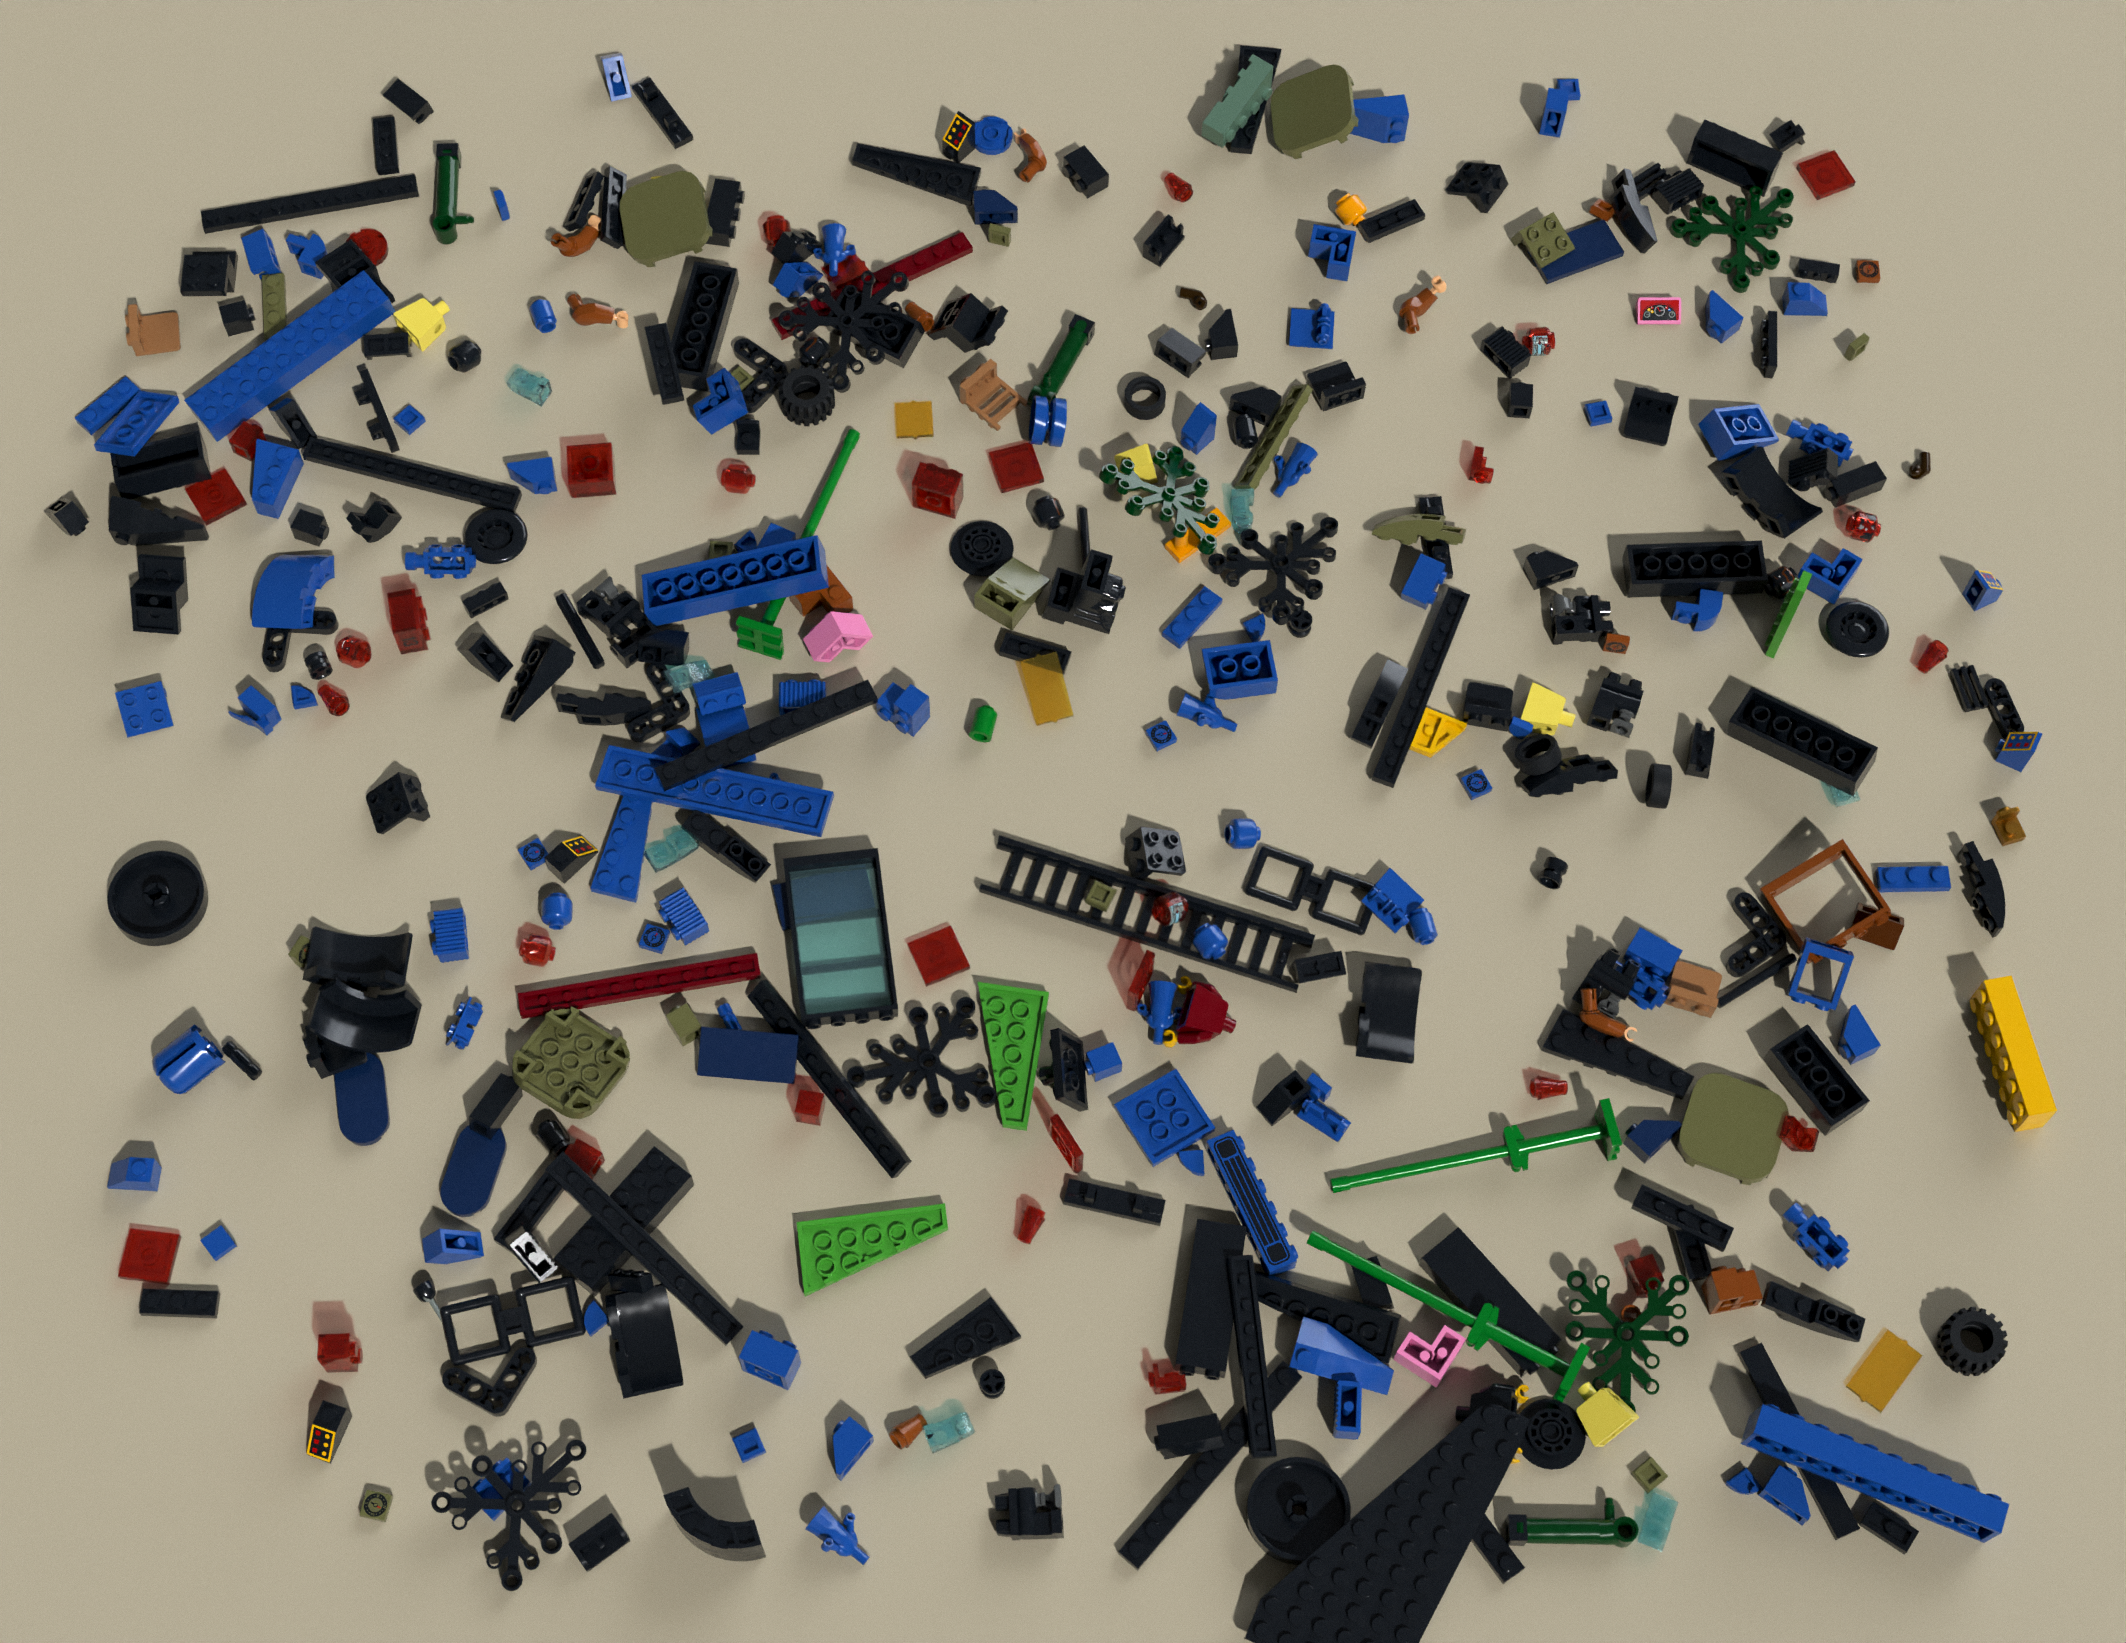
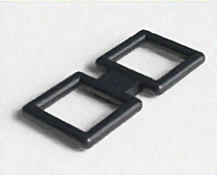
M1268 846L1261 847L1244 889L1246 895L1291 911H1296L1301 899L1315 903L1311 913L1313 919L1358 935L1365 934L1373 913L1366 906L1358 924L1322 911L1334 880L1367 892L1375 884L1333 869L1328 870L1323 880L1311 875L1314 868L1312 862ZM1267 857L1303 869L1291 900L1255 888Z
M567 1276L518 1288L515 1290L518 1307L502 1310L500 1297L497 1294L441 1307L440 1316L451 1364L458 1366L508 1354L511 1351L508 1335L520 1332L524 1333L525 1342L529 1348L584 1335L586 1328L575 1279L572 1276ZM566 1287L575 1327L535 1336L526 1297ZM491 1305L500 1345L460 1355L451 1315Z

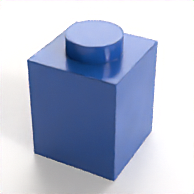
M1113 1042L1086 1052V1061L1083 1062L1087 1075H1092L1095 1082L1122 1072V1061Z

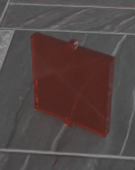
M856 254L853 256L849 255L844 261L838 263L837 276L829 275V265L822 268V272L827 276L828 282H831L837 290L860 280L863 272L870 271L866 267L865 261H861Z

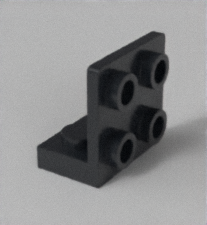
M1347 362L1307 374V380L1323 411L1364 398L1366 383L1363 377L1355 379Z

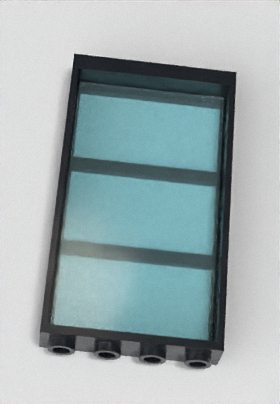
M878 848L783 858L802 1025L808 1029H818L821 1025L831 1024V1026L838 1027L845 1025L846 1022L864 1024L872 1019L889 1021L894 1017H898V1004Z

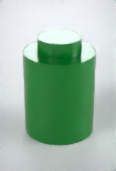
M983 705L975 709L969 731V737L973 740L983 743L991 741L998 716L992 707Z

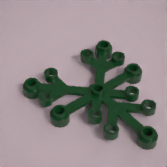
M1757 186L1751 187L1748 194L1751 218L1746 222L1745 210L1748 204L1746 199L1737 198L1733 205L1736 213L1735 221L1718 206L1717 198L1709 195L1703 198L1700 208L1692 207L1689 211L1688 218L1697 224L1687 223L1685 219L1678 218L1672 222L1670 233L1676 238H1683L1687 232H1693L1688 240L1689 244L1693 247H1698L1711 234L1730 235L1736 242V255L1731 259L1722 260L1719 271L1723 274H1729L1736 266V275L1732 280L1731 287L1735 292H1746L1750 284L1746 268L1749 269L1751 275L1760 276L1764 268L1773 270L1779 264L1780 256L1778 252L1768 250L1754 237H1766L1772 240L1778 234L1776 226L1783 228L1791 226L1793 217L1788 213L1782 214L1781 217L1768 216L1779 207L1788 208L1791 206L1794 195L1790 189L1784 188L1778 191L1776 198L1760 210L1759 200L1762 195V189ZM1702 213L1705 215L1715 214L1727 226L1712 225L1702 216ZM1757 224H1758V225H1768V226L1766 227V229H1765V228H1753V227H1754L1755 225H1757ZM1745 242L1762 256L1761 262H1754L1745 254Z
M1172 446L1166 453L1157 450L1152 457V461L1167 475L1166 484L1162 487L1142 481L1133 470L1135 464L1129 459L1122 461L1119 466L1121 472H1118V468L1114 464L1109 463L1102 467L1099 473L1100 480L1106 484H1114L1118 480L1116 490L1120 494L1126 495L1128 492L1137 489L1154 494L1143 498L1138 495L1130 497L1125 504L1127 513L1132 516H1139L1144 507L1161 503L1162 509L1158 516L1162 521L1169 522L1174 515V511L1171 509L1173 507L1177 513L1172 534L1178 538L1184 537L1187 532V527L1184 525L1186 523L1200 539L1197 543L1198 550L1206 555L1214 552L1217 547L1216 537L1212 534H1206L1197 523H1203L1209 528H1216L1220 521L1219 517L1214 513H1209L1207 516L1200 514L1206 507V501L1202 498L1206 496L1210 489L1209 481L1203 477H1198L1192 484L1175 488L1177 478L1191 477L1196 470V466L1188 461L1181 468H1178L1184 457L1183 450L1180 447ZM1193 494L1196 498L1191 500L1183 496ZM1183 505L1192 508L1194 511L1184 508Z
M1578 1270L1572 1271L1567 1276V1286L1572 1291L1580 1292L1589 1302L1573 1299L1569 1303V1311L1574 1315H1579L1582 1312L1600 1313L1613 1328L1585 1327L1579 1321H1572L1566 1326V1336L1572 1342H1580L1584 1338L1613 1339L1602 1351H1597L1593 1355V1362L1598 1367L1605 1366L1608 1363V1358L1621 1347V1358L1602 1376L1594 1378L1592 1386L1596 1391H1599L1600 1389L1596 1388L1595 1382L1603 1380L1605 1382L1604 1388H1607L1608 1384L1621 1372L1620 1398L1636 1413L1635 1406L1631 1402V1373L1641 1382L1645 1392L1649 1395H1655L1659 1391V1383L1655 1379H1651L1631 1358L1632 1348L1642 1357L1648 1369H1656L1660 1364L1659 1357L1651 1353L1640 1340L1670 1342L1675 1347H1682L1688 1342V1331L1682 1326H1674L1669 1331L1640 1329L1654 1316H1672L1676 1320L1683 1319L1686 1316L1684 1305H1666L1675 1296H1684L1688 1292L1689 1281L1682 1275L1673 1276L1669 1281V1289L1658 1298L1661 1282L1656 1277L1649 1278L1646 1281L1648 1308L1631 1323L1622 1322L1607 1307V1289L1610 1286V1280L1607 1276L1599 1275L1596 1277V1295L1587 1285L1585 1274ZM1578 1277L1582 1280L1580 1286H1574L1572 1280ZM1599 1279H1605L1607 1285L1599 1287L1597 1282ZM1656 1281L1658 1288L1655 1290L1650 1289L1648 1286L1649 1282ZM1681 1282L1684 1285L1683 1290L1677 1291L1674 1288V1284ZM1573 1303H1579L1581 1309L1573 1311L1571 1306ZM1676 1307L1682 1308L1684 1311L1683 1315L1676 1316L1674 1309ZM1578 1328L1581 1333L1579 1336L1574 1337L1571 1335V1330ZM1629 1330L1632 1333L1631 1338L1624 1339L1622 1332ZM1681 1333L1683 1340L1677 1342L1674 1340L1673 1335ZM1599 1354L1604 1355L1606 1358L1605 1362L1598 1363L1596 1356ZM1655 1357L1657 1364L1650 1366L1647 1363V1359ZM1650 1382L1655 1383L1657 1386L1653 1392L1648 1391L1646 1387Z

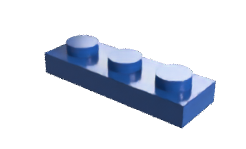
M125 376L77 415L75 420L90 435H93L121 412L141 390Z
M1204 586L1162 632V637L1180 649L1222 604L1223 599Z
M1948 866L1878 867L1876 869L1879 893L1949 891L1951 889Z

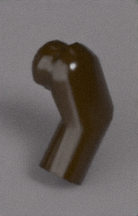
M1181 287L1179 298L1189 299L1198 310L1206 308L1207 300L1200 290Z
M1929 452L1920 453L1919 465L1916 464L1915 467L1911 466L1909 468L1911 478L1918 480L1930 473L1931 455Z

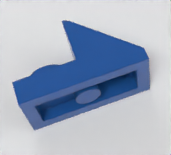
M685 727L665 732L667 740L651 754L677 759L691 753L700 745V741Z

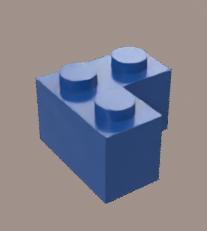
M1313 225L1308 257L1329 260L1326 278L1348 281L1356 231Z
M726 368L706 378L711 394L693 405L697 421L711 435L748 413L739 382Z
M1843 548L1831 564L1812 552L1800 569L1798 577L1800 578L1803 571L1811 573L1812 576L1806 589L1835 604L1856 574L1863 559Z
M893 682L876 703L877 714L881 719L891 721L900 732L908 733L912 737L930 718L929 696L912 684L904 690Z

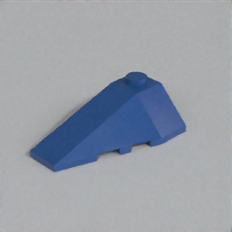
M1303 1316L1289 1367L1335 1381L1362 1382L1363 1389L1385 1395L1388 1394L1394 1373L1393 1369L1329 1324Z

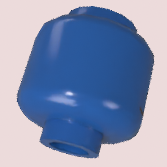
M1250 818L1232 819L1224 829L1225 841L1234 849H1251L1261 837L1260 828Z
M551 893L543 899L541 903V920L544 924L549 925L550 929L560 930L571 923L573 903L567 895Z
M1206 923L1193 933V945L1203 958L1209 959L1213 957L1216 960L1226 953L1225 948L1228 944V939L1219 926Z

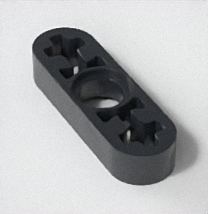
M1997 678L1989 679L1984 685L1983 691L2001 736L2005 739L2009 732H2013V730H2008L2009 726L2012 729H2016V732H2024L2023 722L2005 683ZM1993 687V689H1998L1999 691L1996 694L1994 690L1990 691V688ZM1997 706H2006L2009 710V713H2000L1997 709Z

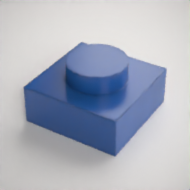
M1314 1073L1309 1076L1306 1083L1311 1087L1310 1096L1325 1102L1331 1094L1332 1087Z

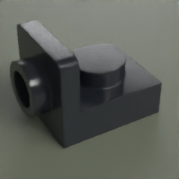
M1792 120L1769 134L1780 152H1784L1798 142L1801 145L1805 143L1803 139L1805 135L1804 130L1799 124L1795 126Z
M753 419L737 420V455H760L761 430L759 421Z

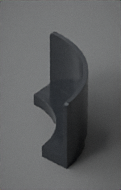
M1757 447L1721 472L1733 497L1738 495L1745 505L1743 510L1754 521L1758 519L1766 525V531L1785 539L1823 512L1821 507H1817L1801 498L1782 480L1772 466L1763 447Z
M313 927L311 929L302 980L323 986L338 978L344 984L358 991H367V987H380L381 991L405 986L413 934L408 932L395 936L366 937L342 934Z
M1365 961L1361 987V1002L1364 1003V1007L1359 1006L1356 1056L1414 1063L1416 1017L1422 978L1421 969Z
M336 978L319 987L309 1019L308 1029L327 1042L345 1049L367 1053L396 1051L412 1044L422 1004L407 990L394 994L377 995V998L364 996V992L353 989Z
M662 1284L654 1285L653 1289L645 1293L625 1291L605 1296L612 1339H618V1342L614 1344L623 1399L682 1386L684 1384L666 1288Z
M689 1487L663 1495L677 1527L698 1549L716 1558L729 1561H752L766 1557L754 1519L744 1522L718 1520L708 1515L697 1504Z

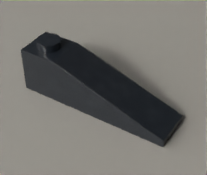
M112 496L110 499L109 532L114 541L120 545L141 546L205 541L209 539L205 526L180 516L170 518L162 513L160 509L155 508L154 511L140 507L141 502L117 496Z
M534 635L521 661L525 664L521 673H517L515 677L517 687L509 694L501 718L515 722L571 667L576 652L555 639Z

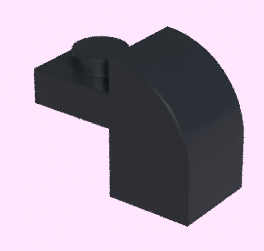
M374 501L365 514L350 512L346 519L352 525L351 528L354 532L362 535L368 543L379 541L389 534L402 517L389 503Z

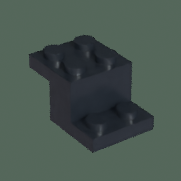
M352 239L315 262L316 267L330 282L333 292L364 270L389 298L391 304L395 302L394 296L382 284L377 267Z
M193 252L192 255H184L180 289L182 296H227L228 292H234L238 262L237 252Z
M970 293L946 302L928 336L933 340L947 337L964 353L977 350L994 342L995 334L1004 324V318L1008 310L1003 305L989 310Z
M140 554L138 556L139 579L130 588L133 631L179 635L181 632L180 609L188 601L186 557Z

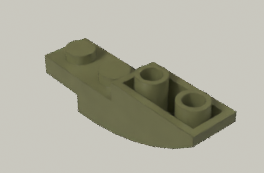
M1410 514L1394 517L1376 524L1372 535H1376L1381 540L1396 539L1406 545L1416 543L1419 536H1423L1426 540L1434 541L1440 539L1445 540L1447 544L1458 545V543H1463L1466 529L1444 525L1446 516Z

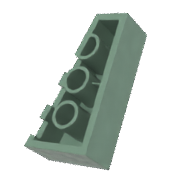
M1254 54L1248 60L1250 62L1246 70L1242 68L1238 73L1235 86L1232 87L1230 85L1227 88L1222 103L1218 101L1202 123V136L1221 148L1227 142H1231L1234 139L1238 129L1246 125L1248 118L1252 114H1256L1260 104L1264 100L1267 101L1272 94L1271 85L1274 66Z

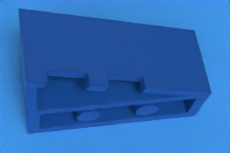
M260 439L256 440L252 502L258 514L279 519L304 465L298 449Z

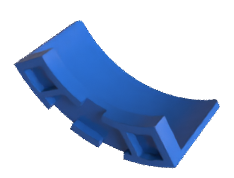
M283 554L271 561L264 570L256 589L252 610V626L289 629L313 627V613L317 599L314 594L327 581L335 578L334 555Z

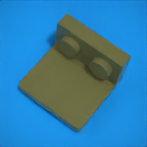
M1554 212L1520 230L1511 238L1514 246L1522 243L1527 247L1540 269L1575 249Z

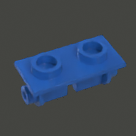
M471 997L464 1003L460 1002L455 1012V1015L458 1016L456 1023H451L445 1035L449 1038L446 1043L447 1046L455 1042V1047L464 1050L465 1046L469 1045L475 1030L466 1026L470 1024L476 1027L483 1013V1006L477 1002H474L473 1005L470 1004Z
M1312 1097L1304 1101L1302 1109L1297 1115L1298 1118L1336 1142H1339L1351 1124L1350 1121Z

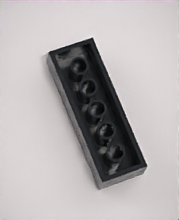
M694 262L671 340L683 388L709 391L706 378L714 373L739 286L737 268Z
M1762 540L1633 544L1626 546L1622 557L1627 598L1698 595L1700 589L1723 592V595L1756 594L1763 592L1768 581Z
M1753 687L1750 688L1729 720L1728 736L1851 796H1854L1875 763L1878 747Z
M654 1146L612 1192L610 1197L650 1235L694 1186L692 1175ZM591 1216L554 1257V1260L563 1272L568 1276H572L579 1285L596 1297L609 1282L608 1275L614 1273V1270L620 1269L632 1255Z

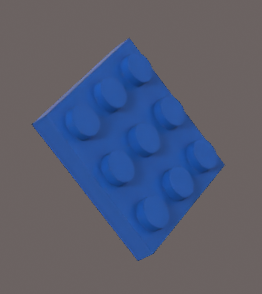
M1177 1069L1114 1104V1109L1152 1167L1215 1131V1126Z

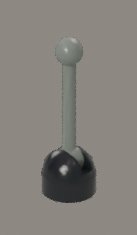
M431 1280L425 1281L418 1285L413 1292L420 1301L429 1302L441 1320L440 1309L433 1300L436 1294L435 1287Z

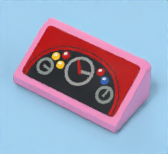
M1640 297L1637 299L1635 306L1637 325L1681 324L1680 297Z

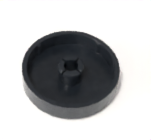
M153 851L131 859L120 868L110 884L107 904L112 919L126 937L139 944L162 946L183 939L199 925L207 910L208 889L201 873L189 859L174 852Z
M1305 1457L1281 1459L1266 1467L1255 1479L1246 1505L1248 1528L1258 1546L1274 1559L1294 1565H1299L1345 1525L1351 1516L1349 1495L1339 1476L1323 1463ZM1295 1505L1303 1507L1305 1515H1292V1507Z

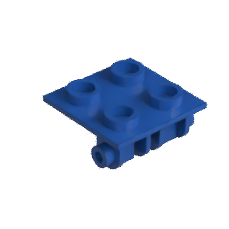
M1321 304L1318 310L1291 308L1289 346L1333 349L1335 312L1331 311L1328 304Z
M162 681L115 692L127 738L174 726L166 699L167 692L163 688Z
M1391 868L1385 872L1361 900L1395 934L1402 926L1409 922L1410 912L1417 909L1424 901Z

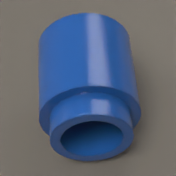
M543 299L534 301L529 310L536 328L542 333L553 331L556 328L557 320L550 302Z
M1419 908L1410 912L1409 924L1414 941L1421 945H1428L1434 942L1438 934L1432 914L1428 912L1427 908Z

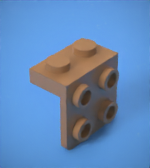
M137 304L128 305V314H125V321L129 332L126 333L128 346L133 347L136 356L180 350L179 316L176 312L142 316Z
M1677 961L1667 991L1668 997L1664 1004L1711 1018L1719 1001L1717 995L1722 975L1699 966Z

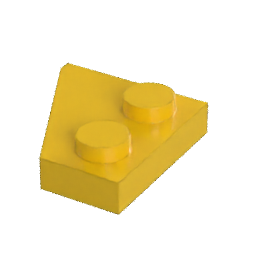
M1426 707L1409 750L1431 758L1465 731L1467 723Z

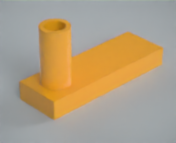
M1217 507L1209 512L1216 514L1220 519L1216 528H1209L1205 524L1197 522L1206 534H1212L1215 537L1231 527V522ZM1188 527L1184 537L1178 538L1175 536L1165 543V549L1178 563H1181L1198 551L1197 543L1200 539Z

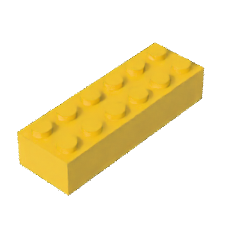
M2012 975L1984 980L1972 995L1970 1007L1972 1012L1976 1014L1978 1020L1977 1028L1985 1041V1053L1990 1057L1993 1065V1077L1998 1080L2000 1086V1098L2002 1102H2005L2008 1110V1122L2010 1125H2013L2015 1132L2043 1127L2057 1112Z

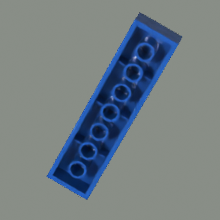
M818 535L643 574L644 612L654 626H660L829 588L825 549Z

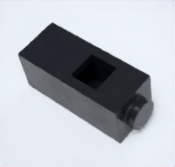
M1874 461L1838 475L1837 480L1829 481L1824 489L1825 496L1836 508L1882 490L1887 478L1878 463Z
M500 1073L470 1114V1130L490 1140L493 1138L523 1096L522 1089L515 1083L512 1076Z
M1217 1413L1157 1425L1158 1435L1154 1436L1156 1450L1162 1452L1165 1460L1225 1447L1222 1427Z

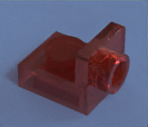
M1475 446L1469 480L1480 484H1490L1494 469L1485 467L1487 457L1483 456L1484 447Z
M1785 1116L1779 1138L1791 1151L1813 1152L1819 1131L1817 1128H1804L1794 1116Z
M1158 1363L1152 1364V1372H1148L1149 1387H1154L1155 1395L1184 1392L1186 1390L1185 1374L1179 1375L1177 1372L1164 1374V1377H1160Z

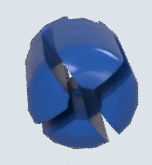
M195 1024L158 1052L152 1060L153 1071L157 1076H160V1081L169 1090L177 1094L187 1093L225 1063L221 1059L223 1055L212 1041L210 1042L205 1036L202 1037L199 1034L202 1030Z

